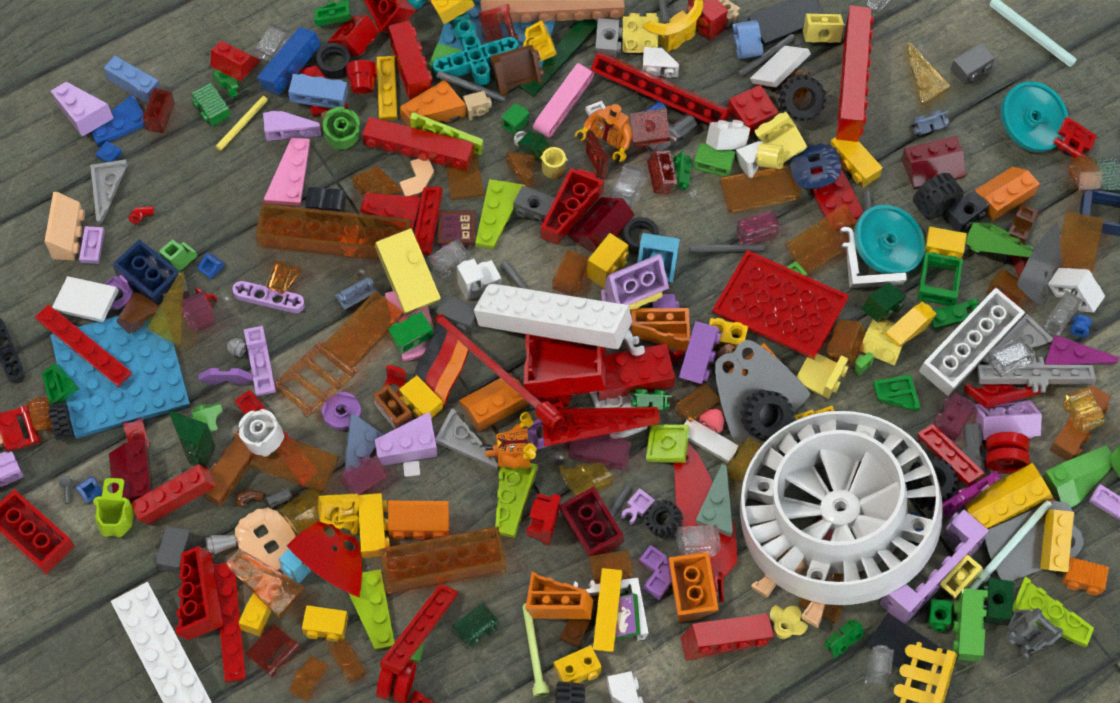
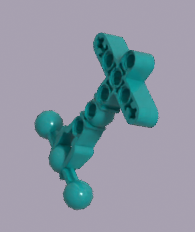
M407 0L415 9H419L426 2V0ZM466 11L461 14L462 16L452 20L454 34L460 40L463 51L436 59L433 63L434 75L437 80L443 81L436 77L438 70L455 77L472 73L474 81L478 85H486L490 81L489 67H492L490 56H493L492 53L500 54L517 49L518 41L514 37H506L480 45L479 39L476 36V26L470 20L469 14Z

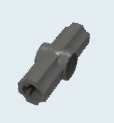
M685 115L673 125H666L656 138L646 144L648 153L652 157L657 158L670 147H677L686 135L697 128L695 119L691 115Z
M965 424L963 426L964 447H962L961 451L985 473L984 461L986 460L987 452L982 444L981 424Z

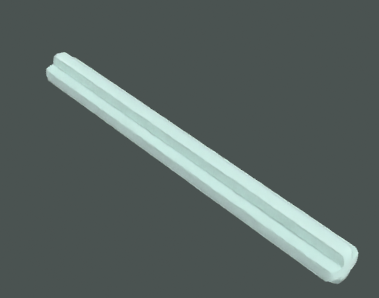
M992 0L990 2V6L1066 65L1071 67L1075 64L1077 59L1002 1Z

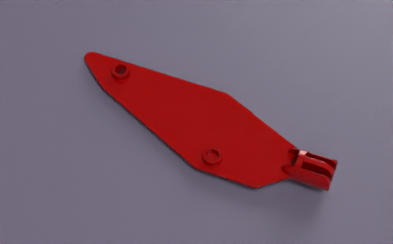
M688 443L686 462H674L675 504L682 512L684 519L681 520L683 523L682 527L678 526L691 554L709 552L716 597L719 595V602H724V578L737 564L736 527L732 520L733 532L732 536L729 537L696 524V518L713 482L700 456Z

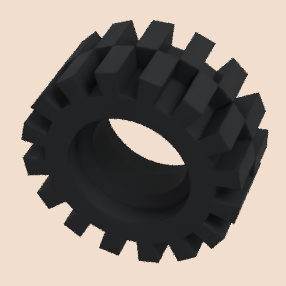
M64 402L50 405V422L56 440L73 437V428L67 404Z
M662 499V503L658 500L656 501L657 505L652 503L650 505L652 509L647 508L646 510L649 515L645 514L644 517L648 529L655 536L662 539L663 536L669 538V534L673 537L675 530L677 532L680 531L678 526L682 527L683 525L681 520H684L682 512L670 500L667 502L665 499ZM664 513H669V521L664 525H659V517Z

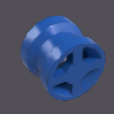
M1075 315L1072 320L1073 325L1070 328L1071 334L1077 337H1087L1090 331L1088 328L1092 324L1091 318L1085 315Z

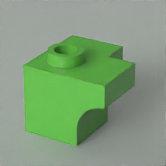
M173 239L159 250V255L179 272L198 256L196 251L185 242L178 244Z
M220 402L206 405V403L200 404L191 410L193 418L207 423L210 432L218 430L216 417L219 413L223 412Z

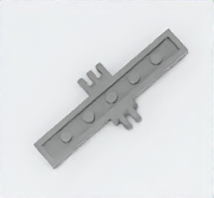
M1023 357V365L977 366L979 384H1027L1028 387H1032L1033 393L1038 392V387H1040L1041 393H1045L1048 384H1095L1096 381L1093 365H1045L1043 357H1038V362H1036L1035 357H1030V362L1028 357Z

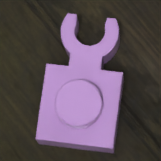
M639 488L627 502V506L630 508L622 512L621 518L624 519L626 515H631L632 519L629 524H634L637 514L643 517L646 514L647 508L650 509V505L655 503V499Z

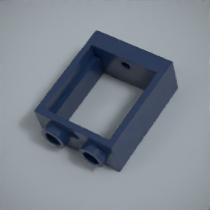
M1085 188L1081 196L1077 228L1120 236V214L1118 224L1090 219L1091 203L1120 208V194Z

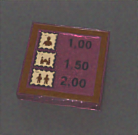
M475 210L439 211L438 246H475Z

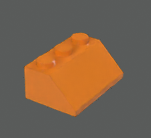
M1012 166L975 191L989 204L987 216L994 221L1034 196L1040 183L1028 170Z
M502 378L459 400V403L478 432L528 406V401Z
M388 500L389 537L397 540H402L405 537H413L416 540H423L425 538L443 540L449 538V501Z
M709 552L669 557V571L678 623L699 620L719 611Z

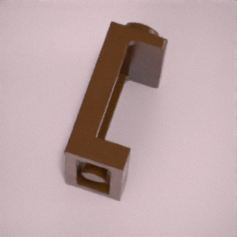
M532 45L490 56L496 86L501 96L508 94L507 89L532 81H537L538 84L542 83L541 77L544 74L542 67L538 65L540 55L538 50H534Z

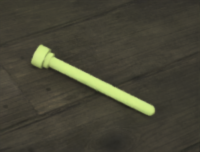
M525 603L522 608L535 679L534 687L532 688L533 697L545 698L550 695L549 687L546 685V682H543L533 618L525 609Z

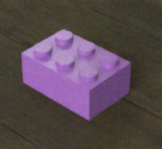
M695 321L679 375L680 378L700 384L708 381L711 370H708L709 363H713L716 356V351H713L714 346L719 344L722 336L718 327Z

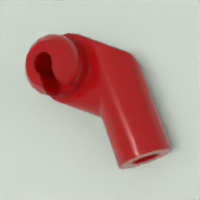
M154 206L135 208L129 215L130 223L138 224L145 216L154 215Z

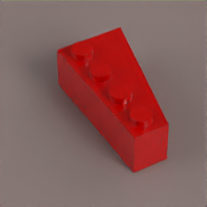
M364 0L380 32L389 33L390 25L407 21L416 11L407 0Z

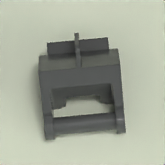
M1035 608L1032 611L1030 609L1015 610L1008 625L1010 630L1006 632V639L1011 645H1014L1016 642L1020 646L1021 654L1028 658L1030 648L1037 651L1045 645H1052L1062 636L1063 630L1055 627L1044 617L1039 608ZM1038 621L1044 628H1041L1035 622Z

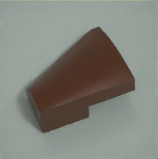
M134 292L119 315L117 323L128 334H131L142 328L146 320L160 313V307L149 298Z

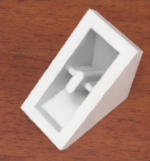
M758 141L736 150L738 165L749 178H753L758 169L756 154L759 145L763 141Z

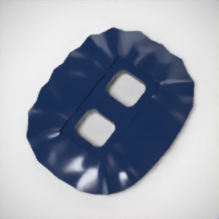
M820 143L818 145H811L791 158L790 166L794 181L798 186L805 189L825 187L833 184L840 176L841 161L836 147H832L830 144L824 145ZM820 156V160L809 162L808 158ZM823 168L822 173L811 174L812 169Z

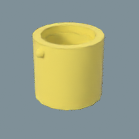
M761 143L756 154L757 166L781 169L785 160L784 146Z
M557 147L546 149L540 157L542 159V172L548 178H559L566 169V155L563 150Z

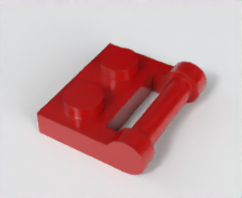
M29 405L0 413V436L6 452L36 445L41 442L30 415L31 409ZM19 416H23L29 435L27 439L23 438L17 419Z

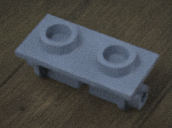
M941 110L930 113L931 116L927 118L924 115L914 118L915 122L909 124V126L914 125L913 132L919 136L931 132V124L933 130L945 128L949 124V120L947 117L945 118L944 114L948 113V111L941 112Z
M367 277L340 291L335 297L343 309L346 310L375 294L377 290L373 286V280Z

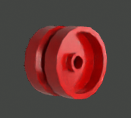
M999 432L986 438V451L988 452L986 454V467L993 472L1013 474L1030 465V455L1028 454L1030 439L1026 435L1016 432Z
M410 659L399 675L381 668L376 697L388 700L393 693L395 703H407L416 674L417 661Z

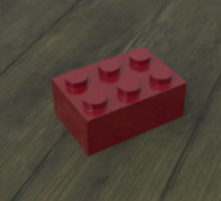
M594 486L559 505L562 517L590 562L625 543L622 531Z

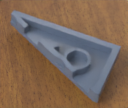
M353 413L349 416V432L347 433V446L345 450V473L342 481L343 490L345 491L349 489L375 448V439L383 435Z

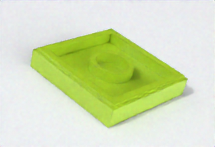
M651 425L646 454L647 462L685 463L690 432L689 425Z

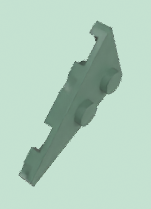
M722 464L696 518V524L731 537L733 530L727 466Z

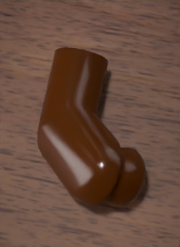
M251 489L245 490L236 495L235 504L239 507H244L246 501L250 499L263 502L265 493Z

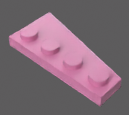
M291 137L264 197V203L301 206L310 139Z

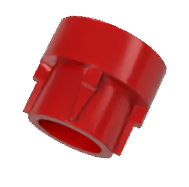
M357 60L347 63L346 74L350 80L351 92L356 94L374 92L377 64L368 60Z

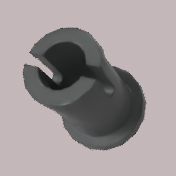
M282 488V491L266 497L271 509L286 501L289 503L290 499L293 498L288 488Z

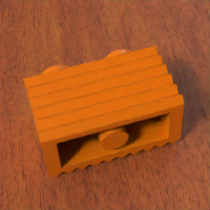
M1070 557L1068 572H1063L1061 584L1066 585L1070 590L1076 591L1081 589L1085 590L1089 595H1101L1106 587L1109 567Z

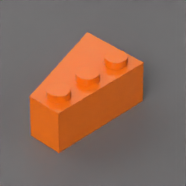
M689 308L631 309L632 336H639V339L660 345L666 344L667 347L687 352L690 342Z
M531 572L525 609L533 619H591L593 599L586 590Z

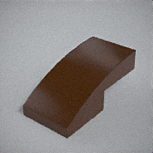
M1023 204L1020 205L1009 230L1011 237L1021 240L1020 244L1025 243L1038 211Z

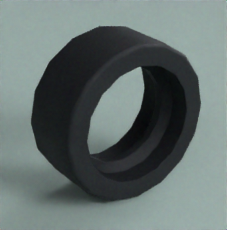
M326 44L319 49L316 55L317 67L327 78L336 79L346 75L347 63L351 62L350 53L341 44ZM337 54L344 58V63L337 67H328L324 65L323 60L329 55Z
M645 217L633 218L628 221L624 228L623 240L628 244V250L639 254L640 243H636L631 239L630 233L632 230L645 228L653 235H659L658 226L655 222Z

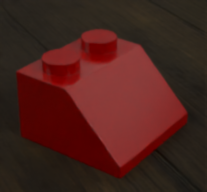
M368 15L352 16L351 20L345 21L327 42L345 46L350 56H360L366 51L367 45L377 38L376 35L380 30Z
M220 41L211 49L210 66L239 81L243 80L261 61L223 41Z

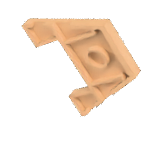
M800 562L794 572L806 577L809 566ZM831 573L829 582H832L835 573ZM765 574L763 579L754 582L751 587L754 591L767 598L777 584ZM811 601L801 615L802 619L818 628L825 604Z

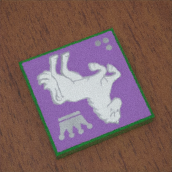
M628 594L619 598L615 640L641 634L637 594Z

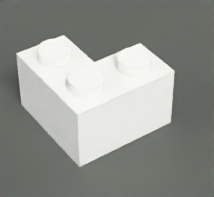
M475 259L465 260L457 266L458 285L467 301L481 296L489 283L502 285L501 276L492 260L481 262L478 265Z
M1059 268L1048 283L1056 297L1071 298L1077 309L1082 312H1095L1105 297L1100 286L1093 278L1092 273L1087 269Z

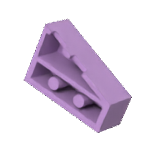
M68 82L51 90L57 106L81 136L114 119L107 103Z
M430 412L375 439L379 466L437 456Z

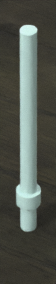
M1048 500L1043 502L967 589L977 590L991 578L992 572L1052 506L1051 502Z

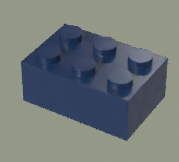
M140 239L112 264L118 277L122 275L130 287L157 305L164 301L162 293L175 291L183 283L180 272Z

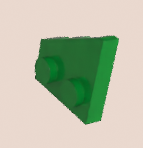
M911 374L873 381L872 385L878 402L913 411L920 410Z

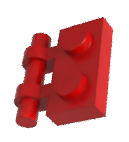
M1069 117L1063 119L1057 132L1063 138L1061 140L1055 137L1053 143L1061 151L1065 150L1071 154V157L1075 160L1079 159L1084 162L1087 156L1082 151L1088 152L1091 150L1097 135ZM1069 141L1075 144L1076 148L1070 146Z

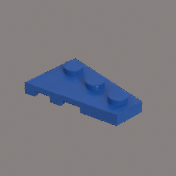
M132 94L111 111L114 119L91 131V134L97 146L100 147L106 141L111 142L147 126L148 121Z

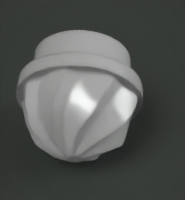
M234 338L227 343V350L233 357H241L247 348V344L242 339Z

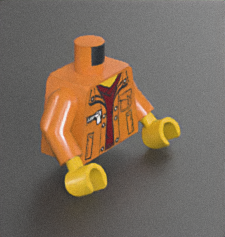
M617 104L606 106L604 109H598L593 112L583 124L584 128L575 133V137L582 132L583 138L581 141L586 139L590 129L591 134L620 149L613 153V160L617 159L620 154L619 162L626 159L625 150H628L633 138L629 117L621 112V107Z
M528 412L521 414V423H517L507 432L496 435V445H485L486 457L497 456L498 466L512 469L530 468V459L536 457L535 452L537 449L532 443L529 444L528 433L525 426L531 427L534 423L532 416Z

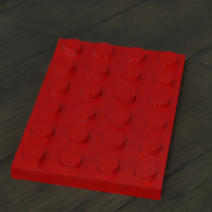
M747 250L713 307L712 314L732 323H742L748 326L747 330L815 360L847 303L849 295Z

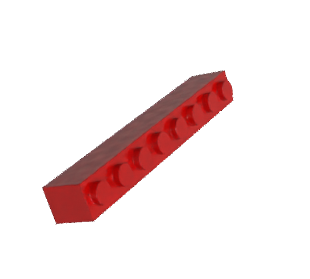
M603 52L596 54L590 69L709 124L719 120L727 121L732 111L725 106Z

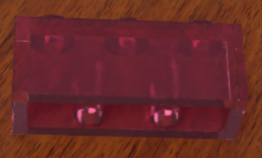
M607 435L571 441L568 459L626 471L631 442L623 438H609Z

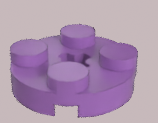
M347 392L335 393L330 398L328 397L322 405V415L325 424L335 430H349L350 414L353 413L359 418L361 417L359 402L354 395ZM341 407H344L346 413L343 415H339V413L336 412L337 410H340Z

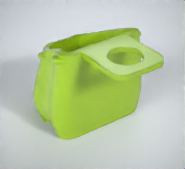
M106 478L104 480L102 496H98L93 500L96 509L95 524L104 537L115 536L120 538L133 525L134 509L128 499L122 498L124 489L123 479ZM117 483L119 490L116 493L108 492L109 484Z

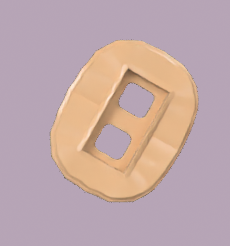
M269 507L257 509L249 513L246 517L240 519L239 524L235 527V539L242 554L252 566L263 572H273L280 569L279 558L288 550L286 545L296 537L285 518L278 511L272 510ZM264 525L269 531L268 534L257 538L254 530ZM271 541H275L279 549L268 554L264 546Z

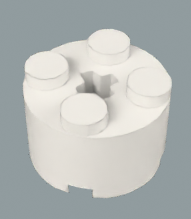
M260 409L261 411L254 412L253 410L244 415L240 420L239 436L250 452L266 457L280 446L284 439V433L275 416L270 411Z

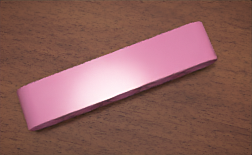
M579 63L576 64L536 119L533 130L550 138L590 84L595 72Z

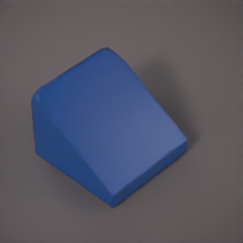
M206 253L197 269L208 278L213 279L226 263L214 254Z
M93 476L75 486L86 504L102 495V489Z

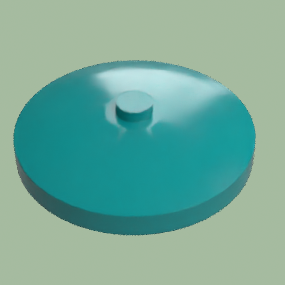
M1029 81L1016 85L1005 95L1001 104V120L1005 131L1017 145L1032 152H1046L1057 146L1053 143L1055 137L1062 140L1063 137L1057 134L1063 119L1069 116L1064 102L1053 89L1042 83Z
M877 205L866 210L856 222L854 228L856 249L864 262L875 271L882 274H907L921 262L925 252L924 235L915 219L904 210L891 205Z

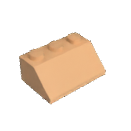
M53 192L45 244L52 259L75 260L76 254L79 253L78 238L82 236L81 221L85 219V210L82 209L80 202L59 192Z

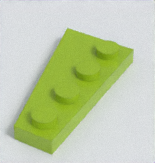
M412 112L410 117L412 128L474 143V154L482 155L483 139Z
M381 569L363 572L360 598L349 594V597L354 604L374 650L390 649L395 642Z
M1025 577L1013 603L1012 615L1015 610L1030 609L1032 611L1035 608H1039L1044 617L1055 627L1063 630L1061 637L1086 648L1094 627L1074 612L1068 611L1063 607L1062 603L1052 599L1046 594V591L1036 587L1031 583L1030 579ZM1038 621L1035 622L1041 628H1044Z

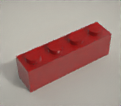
M198 464L136 499L131 504L137 519L149 525L210 491L216 485L210 470Z

